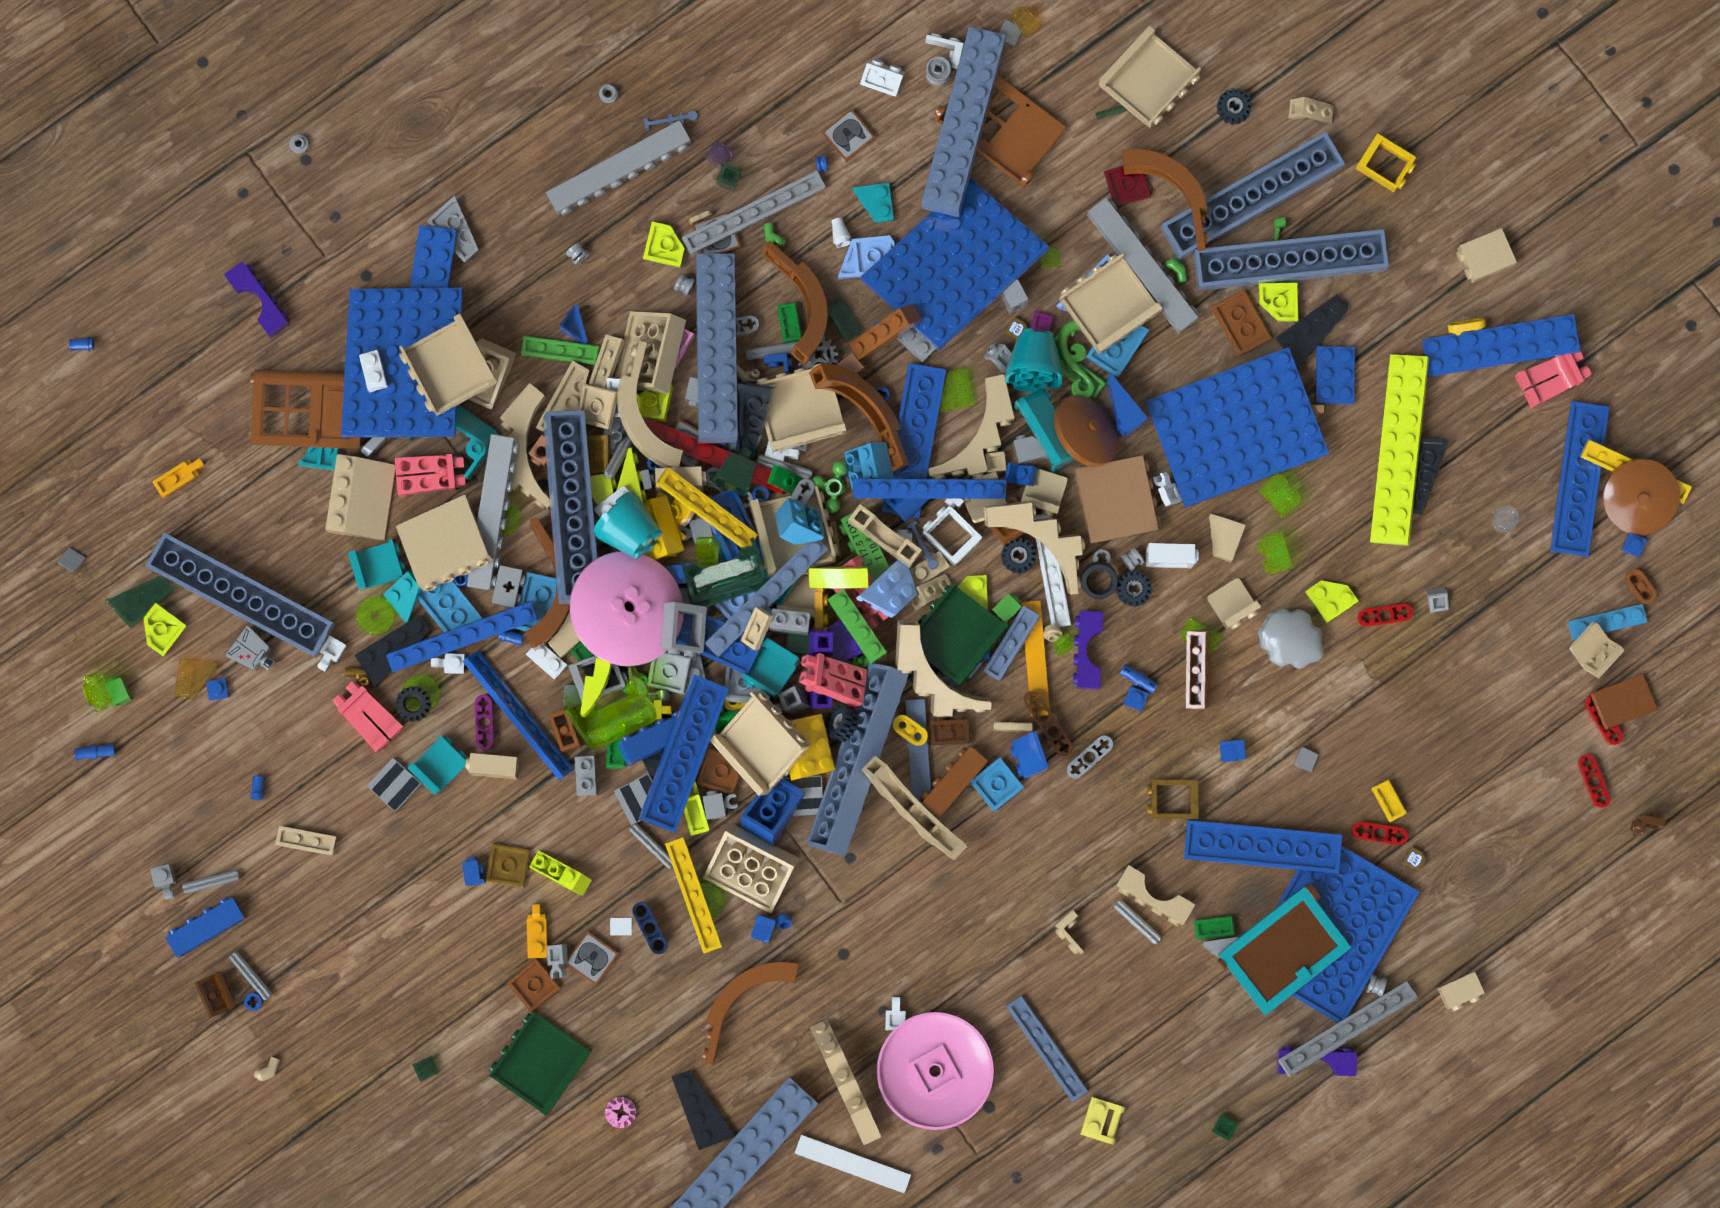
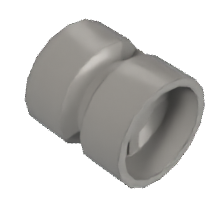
M941 56L929 60L926 66V79L931 85L936 87L943 86L949 81L951 72L949 61Z

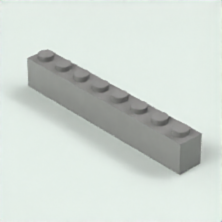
M677 121L547 191L546 195L558 216L560 214L562 216L567 215L572 211L573 207L577 205L581 207L589 202L588 199L594 196L597 198L605 194V190L610 187L613 189L617 188L622 184L623 180L627 178L631 180L639 175L638 172L644 169L646 171L656 166L655 163L661 160L662 162L667 161L672 157L673 153L677 151L681 153L689 148L688 145L691 144L690 139L681 122Z
M1107 198L1103 199L1087 212V216L1116 254L1119 256L1123 253L1124 260L1153 300L1160 304L1162 314L1176 332L1180 334L1197 321V310L1193 305L1189 306L1185 301L1187 298L1184 293L1174 287V280L1169 275L1166 276L1162 271L1164 269L1158 260L1154 261L1151 257L1152 252L1146 245L1143 246L1139 241L1140 236L1135 230L1131 231L1127 226L1129 225L1127 219L1117 213V207L1114 202L1108 201Z
M491 434L477 524L493 561H490L484 567H477L471 570L468 575V587L493 590V586L495 587L496 568H499L501 557L498 556L499 549H502L504 543L502 531L506 529L507 525L505 512L509 510L510 506L508 493L513 488L511 475L516 469L514 456L519 450L517 438Z

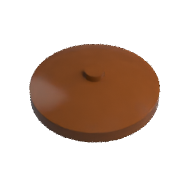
M1082 395L1069 396L1058 404L1054 412V428L1060 443L1074 459L1087 466L1100 467L1116 456L1119 448L1118 432L1110 415L1100 404Z
M1647 458L1632 459L1616 467L1608 476L1602 492L1603 507L1611 522L1619 529L1636 535L1650 534L1667 525L1674 517L1680 500L1679 486L1671 471L1661 463Z

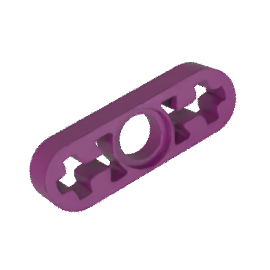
M480 695L475 700L476 745L482 751H489L494 746L493 703L487 695ZM482 699L489 702V705L485 707V711H490V715L481 714L478 716V712H482V707L478 706ZM481 718L489 719L490 725L487 728L479 726ZM479 731L491 732V734L486 733L487 740H490L487 747L480 744V741L483 740V734L479 735Z

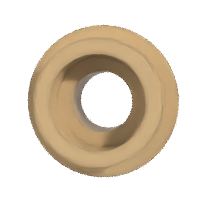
M1049 625L1045 627L1043 637L1051 642L1057 641L1062 637V630L1057 625Z

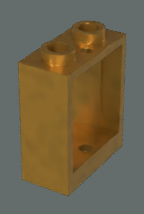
M1151 780V784H1147V796H1151V804H1147V815H1151V820L1199 819L1198 780ZM1157 786H1189V814H1157Z

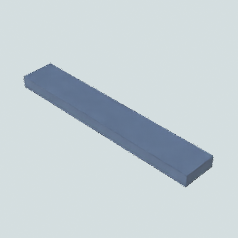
M925 699L905 700L906 716L927 731ZM916 733L914 738L920 740L922 736L920 733ZM928 741L922 746H914L908 742L912 795L919 802H921L919 798L926 790L928 792L931 791Z
M1021 995L1008 1004L1006 1008L1070 1100L1074 1102L1087 1093V1088Z

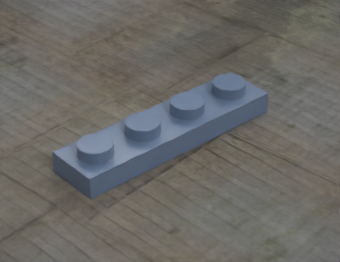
M1023 606L984 669V672L1001 682L1041 616Z

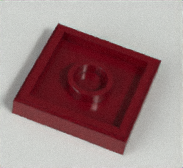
M1124 165L1103 172L1112 201L1116 207L1151 198L1144 174L1125 175Z

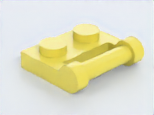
M1091 1097L1080 1134L1114 1145L1116 1140L1114 1136L1121 1113H1124L1125 1107ZM1111 1109L1114 1110L1107 1136L1101 1135L1108 1110Z

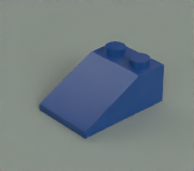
M1110 374L1106 385L1115 424L1117 425L1115 428L1121 436L1125 435L1128 438L1141 428L1148 418L1115 377Z
M1036 731L1012 741V747H1009L1012 758L1016 757L1019 764L1016 765L1019 776L1027 779L1047 771L1049 767Z
M781 779L768 794L755 796L741 815V827L774 845L787 827L805 792L786 780Z

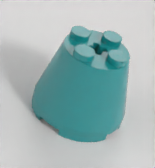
M1024 329V333L1020 334L1015 342L1005 372L1006 383L1014 385L1016 390L1029 393L1048 388L1056 390L1061 387L1063 374L1052 332H1035L1034 329Z
M629 491L620 496L615 501L617 504L613 505L608 512L603 513L596 523L593 532L599 540L638 560L644 552L648 554L655 547L654 541L663 532L659 529L640 498L632 491Z

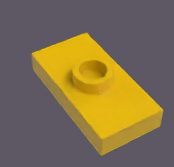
M1389 779L1371 788L1389 823L1407 814Z

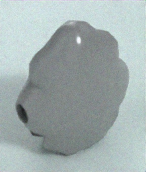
M1281 608L1267 615L1258 631L1260 647L1267 651L1269 660L1280 667L1291 664L1297 669H1302L1308 664L1318 662L1323 658L1325 650L1322 643V631L1320 628L1312 625L1310 614L1303 610L1296 609L1290 612L1287 609Z

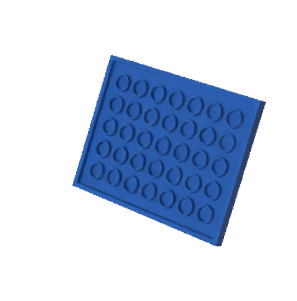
M970 178L960 217L932 211L860 278L862 282L895 311L901 307L913 304L922 319L914 328L940 351L1049 250V246Z
M462 288L350 289L341 436L343 438L456 437L457 405L438 416L433 411L429 412L424 403L427 401L425 395L421 396L416 388L419 385L417 380H412L407 371L410 369L408 363L404 364L399 356L402 353L399 346L402 345L405 349L455 321L454 316L458 314L462 316L464 291ZM378 350L388 387L369 392L359 355Z
M1289 347L1145 401L1185 508L1329 455Z
M1341 846L1339 874L1297 870L1276 905L1277 907L1307 883H1310L1321 897L1316 902L1351 946L1347 952L1291 995L1336 1023L1343 1021L1349 1015L1420 893Z

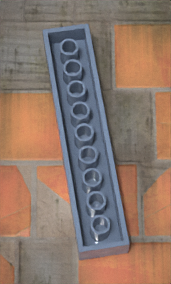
M973 27L968 29L921 201L922 209L960 217L1006 46V35Z
M1326 132L1320 134L1207 198L1208 215H1205L1206 226H1202L1203 232H1207L1208 243H1205V246L1343 169L1345 163ZM1191 208L1161 225L1160 229L1179 261L1193 254L1195 249H1198Z
M1384 229L1205 248V251L1195 249L1193 253L1198 291L1259 285V283H1278L1386 271L1389 267Z
M696 254L698 443H737L735 254Z
M584 410L546 412L543 417L559 604H570L572 589L577 578L590 563L597 559L595 533L593 532L594 517Z
M163 533L145 565L153 572L316 659L335 627L333 622L166 533Z
M869 663L866 684L864 686V702L862 705L854 708L858 712L857 715H859L857 720L859 725H856L857 730L853 731L854 735L850 736L851 739L841 743L834 763L835 770L831 772L807 845L841 856H845L849 850L850 841L856 830V824L859 815L862 813V807L871 784L862 768L874 756L879 759L881 758L884 743L888 738L890 726L894 721V714L900 703L902 691L907 683V673H902V671L891 666L874 663L871 665Z
M789 1077L671 1208H724L818 1103Z

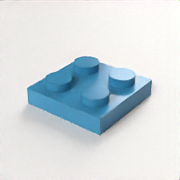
M1001 758L997 759L970 782L993 812L1024 788Z

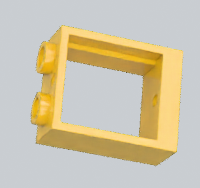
M1377 133L1355 169L1390 191L1395 192L1397 188L1401 189L1406 179L1403 177L1407 172L1410 174L1416 164L1413 162L1416 157ZM1378 146L1407 162L1395 183L1390 182L1366 167Z

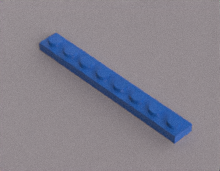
M853 478V498L1006 499V480Z
M528 601L386 653L392 672H396L538 620L532 602Z
M477 651L468 656L463 661L464 664L559 780L569 775L574 770L573 766L483 655Z

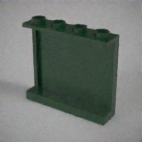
M953 583L951 586L948 584L941 593L943 594L942 598L939 601L936 599L932 603L929 614L927 616L924 614L918 623L920 625V641L927 662L961 687L1008 629V624L1003 620L1000 621L960 590L956 583Z
M533 1012L526 1015L522 1021L524 1024L522 1029H517L511 1037L513 1042L510 1046L506 1045L500 1053L501 1059L498 1063L495 1061L488 1071L491 1072L489 1077L499 1082L545 1116H548L591 1054V1051Z

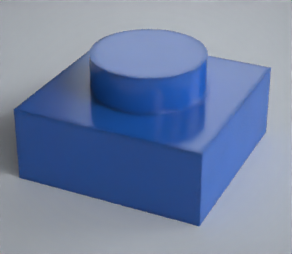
M1628 533L1621 551L1639 558L1647 540L1633 533Z
M225 678L206 681L209 701L229 698Z
M1130 686L1123 705L1141 712L1148 693Z

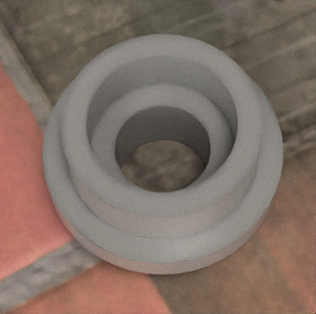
M606 84L600 88L599 97L605 103H612L617 99L618 91L615 86ZM607 91L612 93L610 97L605 96Z
M295 135L291 138L289 146L294 153L301 154L308 149L309 143L305 136ZM297 141L302 142L300 147L295 146Z

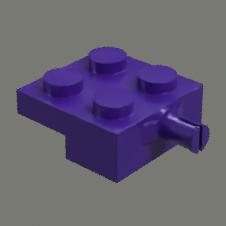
M842 621L828 627L833 632V652L830 658L846 663L863 653Z

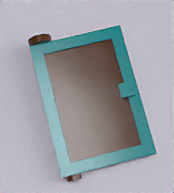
M1307 883L1289 896L1218 954L1220 957L1217 960L1223 969L1228 967L1264 1016L1351 948L1316 902L1321 897L1310 883Z

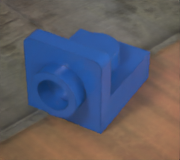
M786 353L764 355L765 366L778 368L780 364H784V372L789 374L788 369H792L791 358H787Z
M1008 463L1005 480L1018 486L1033 487L1037 468Z

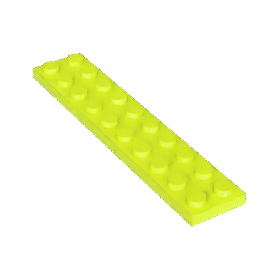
M1390 354L1371 543L1409 545L1429 366V357Z

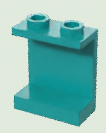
M390 539L388 543L358 552L355 550L348 552L360 591L399 580L404 575L403 573L406 572L404 562L399 561L398 554H401L398 543L394 544V541Z
M766 638L763 642L764 648L755 660L749 675L743 673L742 678L744 684L749 688L754 689L756 687L766 693L769 699L772 697L776 700L778 694H780L801 661L796 655Z
M441 735L437 737L438 740L415 763L412 762L407 767L435 796L466 767L467 756L460 749L456 751L452 747L454 743L447 736L443 738Z

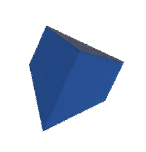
M574 305L559 325L561 332L582 344H588L578 305Z

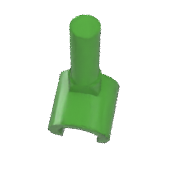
M1284 217L1274 220V241H1279L1280 228L1286 227Z

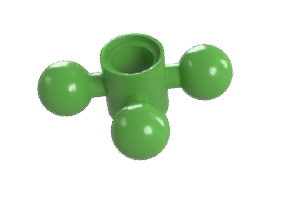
M837 461L833 464L832 470L835 474V479H830L826 482L822 476H815L811 480L814 483V487L818 486L819 491L825 488L826 492L831 495V499H828L825 503V509L832 514L837 513L840 509V503L837 500L838 496L843 495L847 490L846 482L841 479L848 469L843 461ZM835 482H837L840 486L838 492H835L833 490V484Z

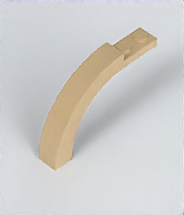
M639 341L636 345L632 346L630 356L633 357L631 363H628L626 368L628 376L623 375L619 378L617 400L620 418L629 438L641 453L663 468H677L680 465L683 450L671 447L658 439L645 424L638 408L637 382L647 342Z

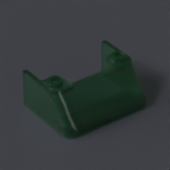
M754 537L750 538L751 546L741 548L738 558L702 569L700 565L695 563L685 566L684 560H680L693 605L708 607L758 591L766 583L763 563Z

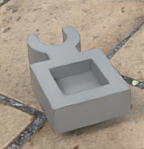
M567 944L547 946L548 965H552L551 979L558 978V972L559 978H566L567 972L563 964H568Z

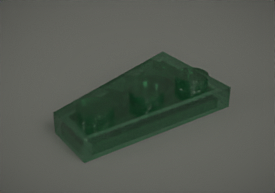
M158 576L105 601L132 629L143 619L154 603L159 605L175 590L162 576Z

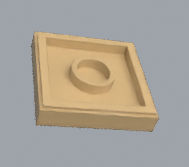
M583 384L579 411L584 410L585 423L605 429H612L618 392L590 384Z

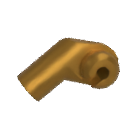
M344 667V677H354L362 686L369 684L370 680L362 668Z

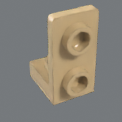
M1307 97L1291 99L1288 118L1295 120L1306 117L1331 124L1334 106Z
M946 574L916 587L917 595L911 600L916 611L942 597L943 594L941 593L948 584L952 585Z
M1072 910L1055 925L1057 928L1055 932L1062 940L1065 938L1070 943L1068 947L1074 954L1079 953L1081 955L1084 951L1064 930L1065 927L1070 929L1077 922L1075 918L1078 915Z

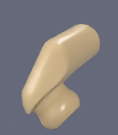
M736 365L737 378L740 381L753 383L759 379L760 372L757 369L744 371Z
M271 1057L268 1067L255 1070V1078L259 1081H265L274 1077L280 1059Z

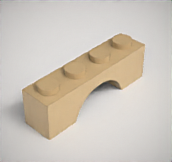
M861 504L848 519L849 524L909 568L922 552L911 541L888 528Z
M1129 865L1116 884V887L1119 888L1118 892L1127 897L1130 894L1135 897L1134 901L1143 907L1145 904L1152 907L1151 911L1160 917L1162 914L1169 918L1168 922L1177 927L1179 924L1184 925L1195 904L1180 895L1168 901H1160L1153 898L1146 890L1145 875Z

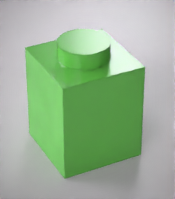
M1007 594L991 612L1000 621L1003 620L1008 623L1021 609V601L1014 594L1012 596Z
M115 676L106 680L107 683L103 687L112 707L116 708L132 701L124 679Z

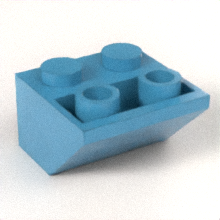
M886 442L869 443L844 452L851 489H853V478L894 479Z
M788 498L775 512L780 538L795 545L824 538L820 512L815 508H810L798 500L795 501Z

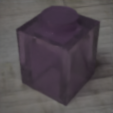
M718 140L706 154V160L721 171L733 157V151Z

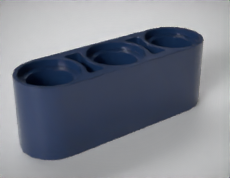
M644 902L636 903L633 906L632 912L651 951L657 955L664 954L668 945L649 906ZM639 906H644L647 909V913L642 917L636 914V909ZM648 923L655 925V931L652 934L645 932V926ZM662 941L664 943L663 950H654V942Z

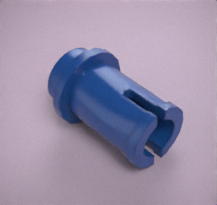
M86 337V339H69L70 351L87 350L89 352L94 349V339Z
M508 630L500 633L498 639L502 640L503 643L506 641L521 646L524 634Z
M253 776L252 793H249L252 800H263V797H265V794H263L265 777Z

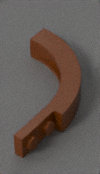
M1144 149L1121 150L1125 175L1148 174L1162 178L1174 185L1184 195L1192 211L1198 251H1205L1208 235L1207 232H1203L1202 226H1206L1205 215H1208L1203 191L1194 176L1179 162L1164 154Z
M769 241L764 246L762 255L793 282L806 304L808 314L807 329L801 339L794 345L791 352L805 366L816 353L826 329V298L818 279L803 261L797 266L795 261L787 257L779 246Z
M820 363L809 372L815 389L836 392L853 402L865 414L874 427L879 441L887 443L893 473L900 471L909 464L897 434L901 430L898 420L887 402L874 387L854 372L833 364Z
M536 516L530 519L529 525L547 553L556 575L553 537L548 536L545 523L542 520L539 521ZM557 583L556 595L549 611L541 621L525 631V637L534 651L551 640L567 616L570 604L558 603Z
M774 962L756 966L738 975L721 991L713 1003L706 1024L713 1025V1029L709 1028L707 1040H710L709 1048L705 1047L702 1058L706 1059V1064H714L722 1024L726 1013L735 1000L747 990L763 983L774 981L795 983L799 964Z

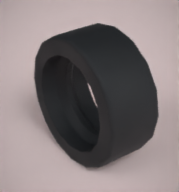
M1097 561L1085 567L1081 577V584L1088 596L1094 599H1105L1111 596L1117 588V574L1110 564ZM1094 570H1104L1110 575L1111 582L1107 589L1095 591L1089 586L1088 577Z

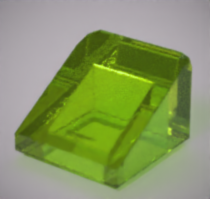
M1049 247V250L1040 258L1041 268L1060 267L1058 248Z
M1067 633L1052 644V648L1059 657H1062L1074 648V643Z

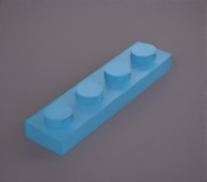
M1640 604L1568 621V626L1573 641L1592 622L1598 623L1604 633L1645 624L1647 623L1644 606Z

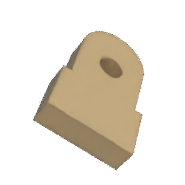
M708 210L690 218L689 223L692 226V224L703 221L713 214L711 210Z

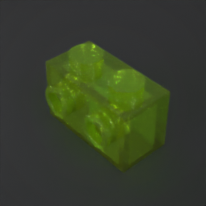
M1276 473L1258 491L1283 519L1297 508L1302 501L1300 500V494L1295 489H1290L1288 480L1283 475L1279 476Z
M1282 531L1259 538V543L1256 544L1259 554L1263 555V569L1265 573L1268 572L1269 577L1293 569Z

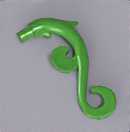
M1072 320L1062 327L1055 337V341H1058L1059 352L1065 363L1081 376L1088 385L1086 391H1081L1078 385L1082 380L1076 379L1071 386L1072 394L1090 398L1094 392V384L1077 364L1085 358V348L1079 343L1072 345L1070 351L1075 352V355H1071L1067 348L1069 335L1074 336L1075 331L1080 330L1076 322Z

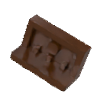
M964 716L953 717V720H945L944 717L934 718V721H930L931 746L970 744L969 719H965Z
M1655 813L1636 817V820H1633L1631 825L1633 836L1643 835L1645 827L1652 829L1665 827L1666 819H1662L1661 815Z
M220 971L194 983L209 1019L235 1007V998L229 992L227 979Z

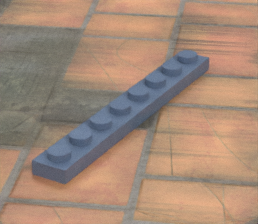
M820 540L807 542L704 644L719 657L745 631L754 608L768 609L828 548Z

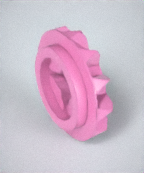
M616 1097L606 1106V1119L609 1124L616 1128L628 1127L635 1120L636 1107L628 1098ZM623 1104V1111L629 1113V1115H622L618 1121V1114L612 1110H619Z

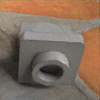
M991 344L983 357L986 360H991L1002 373H1005L1012 352L1004 344Z

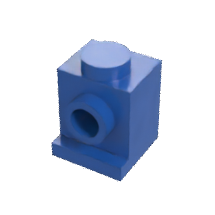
M478 857L466 858V862H462L465 886L486 884L485 879H481V876L484 875L483 864H479Z

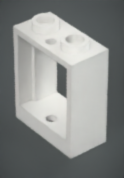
M949 505L947 508L943 507L936 514L938 517L933 522L930 520L924 525L922 535L951 564L956 566L982 540V536ZM948 515L971 536L953 556L930 534Z
M1149 543L1146 547V567L1192 568L1198 561L1199 552L1195 549V544Z

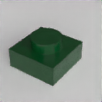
M1221 1114L1211 1132L1229 1141L1238 1124Z

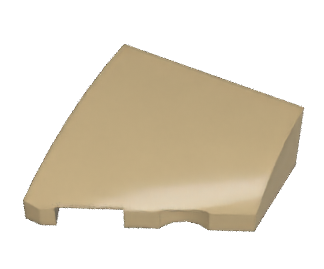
M1210 514L1213 556L1231 563L1246 525Z

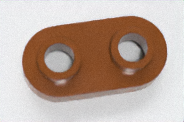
M1638 569L1629 571L1625 576V583L1637 601L1643 605L1652 603L1656 598V591L1644 573ZM1632 576H1635L1637 578L1636 583H1633L1631 581ZM1643 592H1647V593H1648V598H1647V599L1643 598V596H1642V593H1643Z

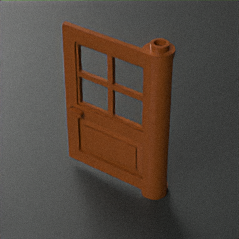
M997 76L995 88L999 90V93L991 101L987 115L1002 127L989 143L981 138L977 152L1025 188L1035 175V172L1032 170L1065 131L1066 127L1000 76ZM1002 94L1018 105V108L1006 122H1003L989 111ZM940 105L934 113L936 115L935 120L941 125L943 124L948 105Z
M255 369V372L251 373L250 382L253 384L250 444L360 449L361 437L343 438L341 436L345 373ZM266 384L286 385L285 408L264 407ZM290 385L311 386L310 409L289 408ZM264 411L285 412L284 434H263ZM289 412L310 413L309 436L288 435Z

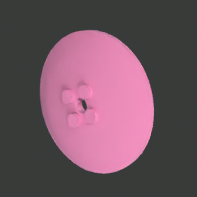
M614 552L596 559L579 575L571 593L570 616L580 641L595 656L615 665L638 666L657 659L667 651L661 649L664 603H683V599L675 579L659 562L646 555H642L636 560L624 552ZM626 602L633 604V612L626 611L624 607ZM678 613L676 639L682 627L683 613Z
M924 1013L902 1022L885 1040L877 1062L878 1085L887 1105L905 1122L924 1129H947L970 1119L985 1103L993 1082V1060L990 1049L982 1035L965 1020L946 1013ZM933 1065L938 1066L941 1070L940 1075L937 1077H933L929 1073V1069Z

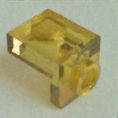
M1024 7L1014 9L1008 18V21L1015 24L1026 38H1029L1041 26L1029 9Z

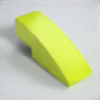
M867 567L809 568V587L868 588Z
M596 658L593 677H585L580 713L582 717H586L599 701L607 685L612 663Z
M696 782L693 784L684 808L691 836L709 831Z

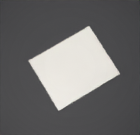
M610 918V935H632V918Z

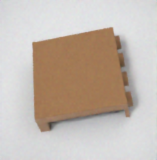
M1143 455L1108 462L1100 467L1087 466L1075 469L1074 472L1090 546L1096 545L1099 542L1149 532L1156 533L1159 530L1158 527H1161L1159 515L1156 516L1154 510L1157 508L1156 499L1151 496L1150 491L1153 490L1151 478L1148 479L1146 472L1149 471L1148 461L1144 460Z

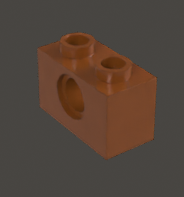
M567 709L548 715L562 753L581 747Z

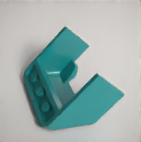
M1040 389L1018 399L1015 402L1014 411L1020 410L1052 463L1051 473H1055L1076 461V459L1060 443L1054 428L1055 409L1050 402L1052 398L1047 390L1043 391Z
M458 404L456 429L471 438L467 444L466 451L468 456L475 460L464 475L465 479L470 482L488 457L491 434L498 435V433ZM406 437V438H407L409 441H411V439H412L413 437Z

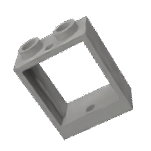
M678 602L664 603L661 649L668 650V654L684 652V656L695 657L696 653H703L707 607ZM678 613L693 615L691 646L676 644Z
M597 656L569 665L581 701L583 699L584 683L579 669L595 664ZM612 664L619 684L604 689L601 697L626 688L627 677L624 671L620 672L618 665Z

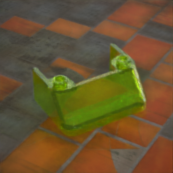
M627 666L629 681L626 683V690L629 695L597 711L593 708L586 717H582L580 714L582 704L575 707L566 693L562 694L564 711L589 748L593 750L601 749L656 720V709L645 682L634 666Z

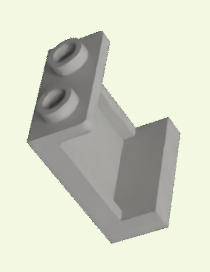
M779 609L771 610L773 619L769 627L770 633L808 637L809 613Z

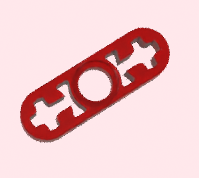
M1408 604L1364 609L1357 615V622L1362 627L1406 622L1412 617L1413 609ZM1395 608V612H1400L1404 608L1405 611H1409V614L1406 615V618H1403V615H1396V620H1394L1392 609ZM1382 610H1387L1390 613L1389 620L1384 621L1380 618ZM1373 611H1376L1378 622H1375V618L1368 620V623L1365 620H1361L1364 613H1367V616L1375 615Z
M1591 695L1588 696L1584 701V706L1605 742L1609 745L1619 744L1623 739V733L1617 725L1610 729L1613 734H1618L1616 737L1617 741L1615 742L1614 739L1610 740L1611 733L1609 730L1606 732L1603 730L1605 729L1604 726L1598 721L1599 714L1594 715L1593 713L1597 711L1596 708L1589 706L1592 697Z
M1586 754L1578 759L1577 765L1591 801L1595 807L1604 808L1609 805L1611 798L1597 762L1592 755ZM1584 758L1587 761L1591 760L1592 764L1589 765L1590 770L1595 769L1596 772L1586 776L1585 772H1589L1587 766L1583 767L1582 765L1585 762ZM1591 776H1596L1599 779L1598 786L1593 787L1589 784ZM1600 787H1602L1603 790L1599 791L1601 797L1605 796L1606 800L1603 801V805L1601 802L1596 801V799L1599 798L1598 793L1595 792L1593 794L1592 790H1597Z
M1357 822L1351 829L1353 837L1359 840L1399 846L1408 839L1406 830L1399 827ZM1360 825L1364 830H1370L1369 826L1373 827L1370 832L1371 838H1368L1369 833H1362L1359 836L1355 829L1359 828ZM1377 828L1384 830L1385 836L1383 839L1375 837L1374 831ZM1388 829L1392 830L1390 834H1397L1400 831L1404 838L1397 842V838L1390 837V841H1387L1389 836Z

